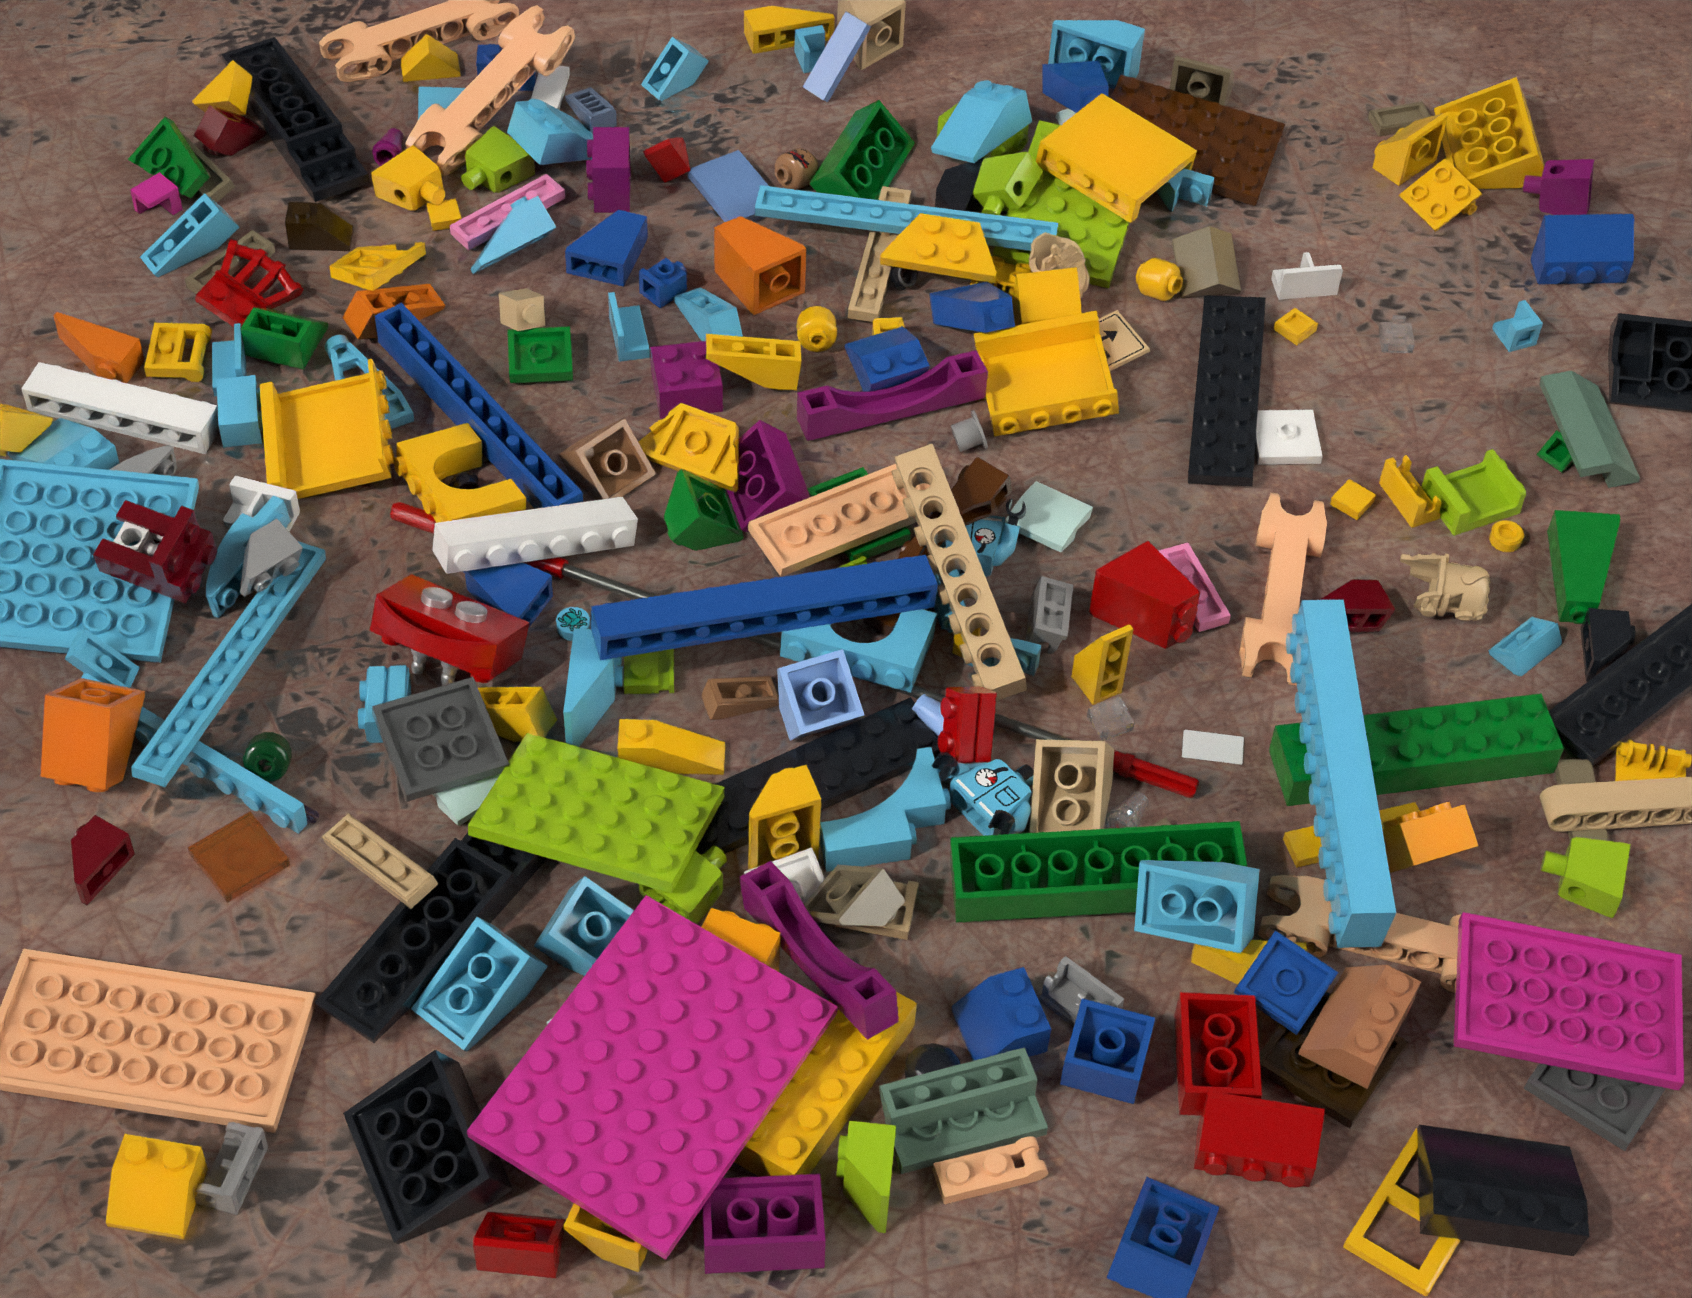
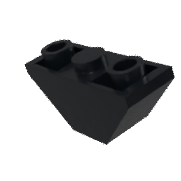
M984 158L979 159L975 163L967 162L945 169L936 188L935 207L974 212L973 208L978 209L980 203L974 197L973 190Z

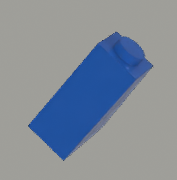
M1099 61L1042 64L1043 94L1075 113L1084 108L1101 93L1109 96V85Z
M622 210L614 212L566 248V273L624 287L648 239L647 216Z
M989 282L929 293L932 319L936 325L984 333L1015 327L1012 296Z
M525 563L463 571L467 590L478 602L530 622L529 627L553 597L552 575Z

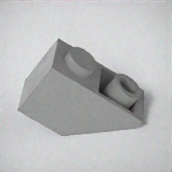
M278 519L250 534L244 553L240 593L244 597L255 590L257 592L265 590L272 583L273 579L281 574L287 576L299 566L298 560L303 547Z

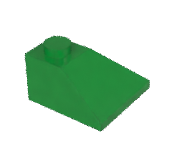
M684 469L679 470L664 514L669 538L676 545H683L694 551L740 542L744 535L727 490Z

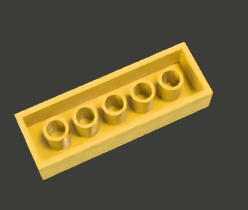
M896 992L899 1022L868 1040L838 1009L837 1015L734 1162L759 1177L810 1174L914 1028L917 1003Z

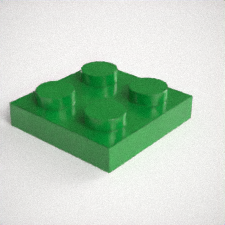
M570 326L532 328L521 331L507 329L510 383L573 380Z

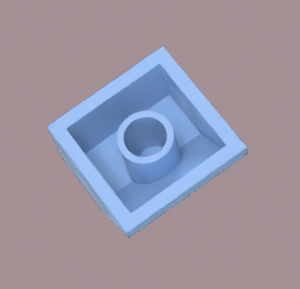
M843 649L777 669L779 709L790 741L854 722L864 716Z

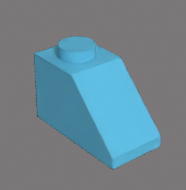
M671 37L641 85L658 100L663 101L694 85L709 60L691 45Z

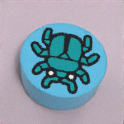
M569 607L562 610L556 618L558 634L562 638L572 641L574 629L591 628L589 614L578 607Z

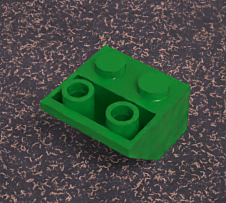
M253 307L240 328L245 356L304 370L329 326L328 322L274 309Z

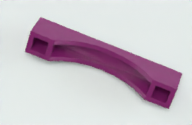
M977 350L946 357L924 374L887 389L852 392L827 385L797 392V421L806 440L810 441L983 399L986 395L988 371Z
M771 861L740 876L744 909L758 924H766L775 931L780 932V947L830 1001L838 1006V1009L867 1040L899 1022L896 990L875 968L864 967L855 963L828 939L809 914L791 881Z

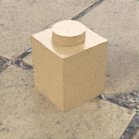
M527 288L499 293L501 324L516 331L545 326L543 295Z

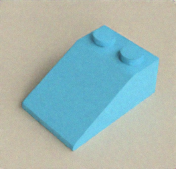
M1055 20L1052 26L1048 64L1099 61L1109 88L1115 89L1120 75L1137 77L1145 29L1119 20Z
M988 80L976 83L974 88L965 93L933 143L931 147L932 153L971 163L977 162L1032 122L1026 90L1013 88L1010 85L991 83Z
M538 99L515 103L507 133L539 165L592 159L587 157V139H593V134L579 120Z
M58 418L52 422L21 453L8 451L9 457L16 461L107 470L119 464L115 445L97 430L63 418Z
M574 629L566 687L564 704L565 738L567 744L580 747L614 702L616 687H622L623 685L622 657L600 660L591 629Z
M1142 860L1139 863L1134 931L1241 953L1254 937L1260 869L1226 862Z
M584 876L568 890L534 947L563 967L585 976L634 910Z
M476 917L411 1010L467 1052L527 997L548 966L497 927Z

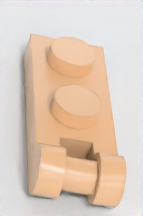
M1028 1136L1019 1139L1013 1144L933 1163L932 1171L943 1203L948 1204L1036 1182L1045 1178L1048 1175V1170L1045 1162L1039 1160L1037 1153L1040 1149L1036 1138ZM1023 1159L1025 1166L1015 1168L1013 1161Z

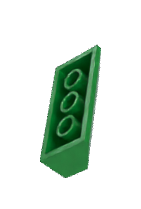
M877 100L855 111L809 184L818 193L879 200L882 186L888 187L915 142L882 102Z

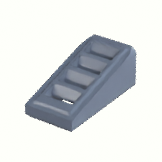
M591 87L565 96V101L592 134L593 127L617 126L616 110Z

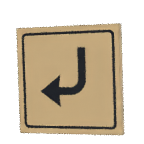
M1118 310L1099 319L1100 335L1110 371L1150 352V348Z

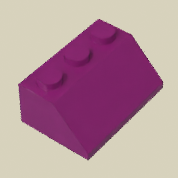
M761 420L739 438L738 490L736 493L727 490L741 530L744 532H749V521L810 498L786 433Z
M820 1174L722 1178L702 1207L705 1274L825 1268L826 1239Z

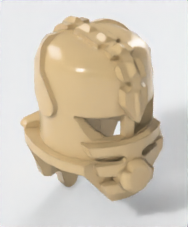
M1047 232L1037 236L1031 244L1029 256L1031 271L1040 272L1076 267L1080 298L1083 297L1082 293L1086 292L1089 287L1090 276L1085 266L1086 260L1080 246L1068 238L1059 237Z
M1435 553L1431 555L1417 554L1416 556L1401 555L1400 561L1410 565V575L1429 583L1428 592L1417 596L1413 606L1418 608V612L1423 616L1432 617L1436 614L1442 617L1445 613L1451 612L1454 613L1456 619L1477 621L1482 619V616L1487 613L1490 575L1484 568L1460 565L1453 562L1448 563L1449 554L1444 556L1436 555Z

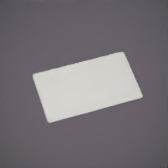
M1184 730L1182 757L1242 765L1244 737Z

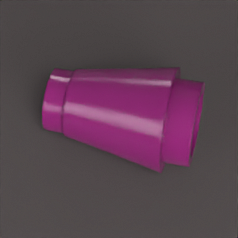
M389 129L373 146V158L379 166L402 153L404 135L399 129Z

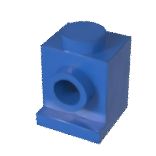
M665 258L648 270L644 268L639 270V293L660 309L673 301V296L687 291V270L679 261L673 263Z

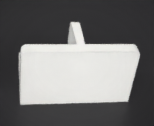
M1306 252L1303 253L1300 268L1273 270L1271 280L1278 300L1337 295L1343 269L1341 265L1314 266L1310 253Z
M234 476L229 484L233 503L223 519L225 526L231 527L242 513L253 518L274 495L285 502L291 520L286 529L288 531L291 530L300 513L295 490Z

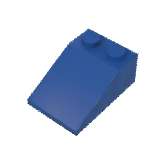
M1146 1176L1107 1278L1125 1288L1134 1289L1153 1298H1186L1198 1270L1219 1206Z

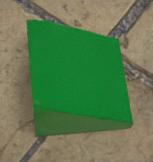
M1557 430L1536 454L1540 459L1561 473L1574 464L1564 439Z

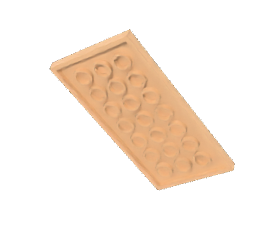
M23 949L0 1006V1090L220 1125H228L229 1122H235L254 1128L260 1127L265 1132L276 1133L316 1006L314 1003L317 1000L316 994L313 992Z

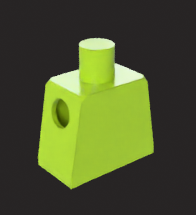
M493 126L466 151L467 172L461 176V179L469 190H473L482 184L492 192L499 193L535 175L534 159L512 137Z
M1027 151L983 159L973 190L974 197L984 207L981 213L1000 215L1002 211L1015 210L1022 207L1043 172Z
M1574 837L1571 838L1565 855L1546 850L1540 871L1560 876L1558 895L1561 898L1613 918L1623 896L1631 844Z
M712 846L703 855L695 851L672 893L639 884V892L643 897L647 895L693 923L698 924L723 891V873L720 868L727 862V857L717 846Z

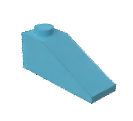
M204 193L140 258L156 277H160L218 249L240 227L220 205Z
M525 196L510 205L512 210L504 217L470 270L473 274L547 237L556 228L539 196L530 200Z
M701 287L673 296L675 304L701 341H706V334L743 337L737 308Z

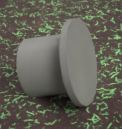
M974 410L970 411L971 418L950 425L960 452L981 444L984 449H988L984 432Z

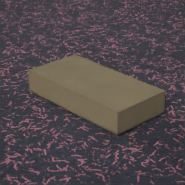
M1422 101L1370 110L1368 119L1379 137L1396 134L1400 128H1405L1416 120L1431 117Z

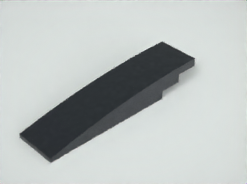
M275 37L221 54L226 66L234 60L252 75L248 103L314 202L370 183L368 172L356 158L355 148L343 134L341 122Z
M468 833L461 841L454 838L427 870L428 873L434 876L438 885L412 909L403 902H400L314 1002L315 1005L375 1043L416 1003L475 918L479 917L491 923L547 858L472 837Z

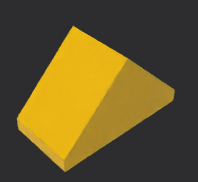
M428 34L401 58L403 82L461 77L458 54Z
M232 60L192 102L204 112L207 111L209 105L239 115H245L253 77Z

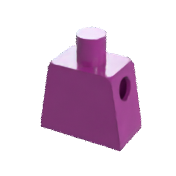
M1548 160L1545 162L1542 177L1525 175L1523 193L1540 194L1539 210L1541 212L1553 215H1587L1591 203L1594 160Z

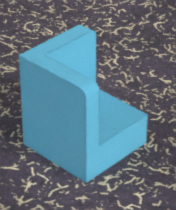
M822 25L795 29L794 52L803 73H809L814 68L825 48V30Z
M1522 300L1518 302L1514 318L1495 322L1492 329L1506 349L1512 352L1536 345L1543 323L1527 301Z

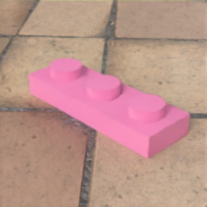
M1189 543L1159 550L1200 591L1198 610L1194 620V625L1198 632L1229 624L1231 615Z

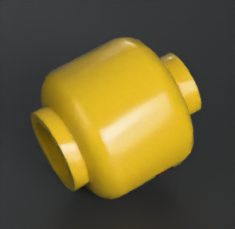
M1151 258L1142 263L1136 273V283L1140 292L1145 296L1160 301L1171 299L1175 294L1179 293L1183 285L1179 267L1175 263L1160 258Z
M812 306L803 310L798 316L796 324L797 337L803 348L810 352H822L833 346L837 338V323L835 316L829 309L822 306Z

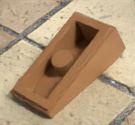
M771 676L708 679L702 692V699L710 720L725 719L779 706V696Z

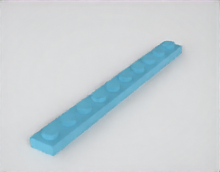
M763 185L759 187L755 204V216L900 234L920 213L979 222L987 245L1031 251V244L1037 236L1045 232L1057 236L1058 223Z
M299 542L303 547L298 560L299 566L287 576L281 574L273 579L272 583L265 590L256 593L131 766L132 777L162 787L167 786L326 560L324 549Z

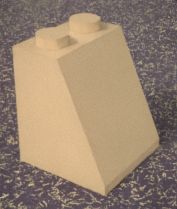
M838 0L837 25L847 11L871 26L853 58L859 69L863 70L903 47L906 6L904 0Z

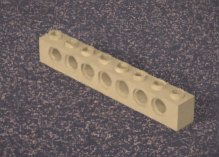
M933 444L895 456L897 469L892 470V475L898 490L904 488L907 498L903 499L905 510L909 518L915 516L918 527L914 528L920 547L926 545L930 554L927 556L934 575H938L941 583L937 587L940 600L943 605L949 603L953 613L948 615L954 635L961 634L964 644L959 646L966 665L972 663L976 674L971 675L974 686L984 687L997 692L996 701L1026 691V677ZM922 483L930 485V487L925 490H918L915 488L917 485ZM931 512L941 513V516L936 519L926 517ZM944 540L953 542L947 548L937 546L938 543ZM955 569L964 571V574L959 577L949 575ZM967 598L976 600V603L969 607L960 604L962 600ZM977 628H985L988 630V632L983 636H974L973 634H971L972 631ZM991 657L1000 660L997 665L992 667L983 664L987 658Z

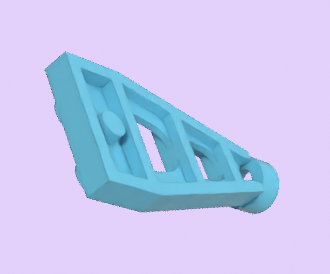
M335 335L326 341L324 348L332 361L335 381L345 379L343 371L358 366L365 374L369 373L368 359L349 342L345 335ZM385 376L387 389H383L382 392L383 395H386L390 410L389 414H385V420L388 419L391 429L414 422L413 411L404 395Z

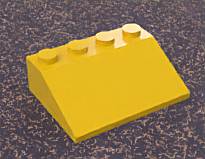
M1517 77L1434 108L1435 115L1444 113L1448 116L1442 137L1447 161L1477 189L1521 188L1524 184L1525 175L1542 177L1545 165L1527 102Z

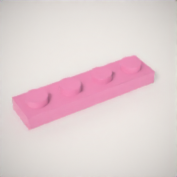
M545 174L451 224L450 233L469 251L491 239L504 217L512 210L510 205L525 196L528 200L539 196L544 207L547 209L565 199V189L548 174Z

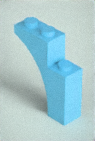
M931 747L917 749L916 759L907 779L884 802L870 810L848 818L820 822L819 844L826 872L833 871L838 864L869 866L909 860L911 846L917 843L915 828L944 824L946 810L951 808L950 794L948 788L942 789L940 782L942 780L939 777L941 770L931 766L935 761Z

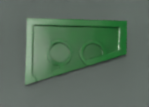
M164 117L128 158L129 161L152 175L160 172L178 187L179 193L189 198H192L210 177L174 121L167 117Z

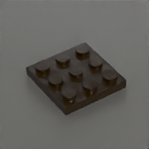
M1325 992L1297 1035L1280 1024L1259 1053L1261 1074L1312 1106L1325 1109V1114L1350 1129L1406 1050L1409 1041L1399 1035L1395 1036L1368 1089L1299 1055L1301 1046L1331 995Z

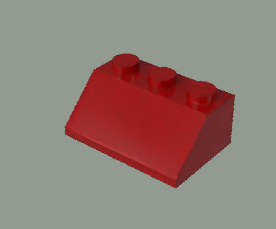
M1180 992L1174 1014L1179 1115L1201 1116L1207 1091L1261 1099L1262 1084L1255 995Z
M1207 1091L1197 1128L1194 1169L1203 1170L1210 1175L1216 1176L1223 1174L1242 1176L1244 1179L1254 1182L1262 1180L1280 1182L1292 1188L1310 1187L1316 1170L1325 1109Z

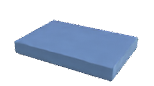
M739 150L690 168L691 171L688 172V178L724 222L739 216L753 222L765 218L755 216V204L760 185H769Z

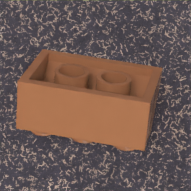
M1389 965L1346 967L1298 1054L1368 1089L1413 1005L1421 981Z

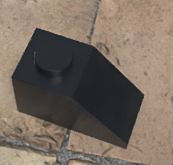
M1588 608L1580 628L1586 681L1591 680L1623 656L1628 646L1634 644L1636 631L1635 626L1630 625L1629 611Z

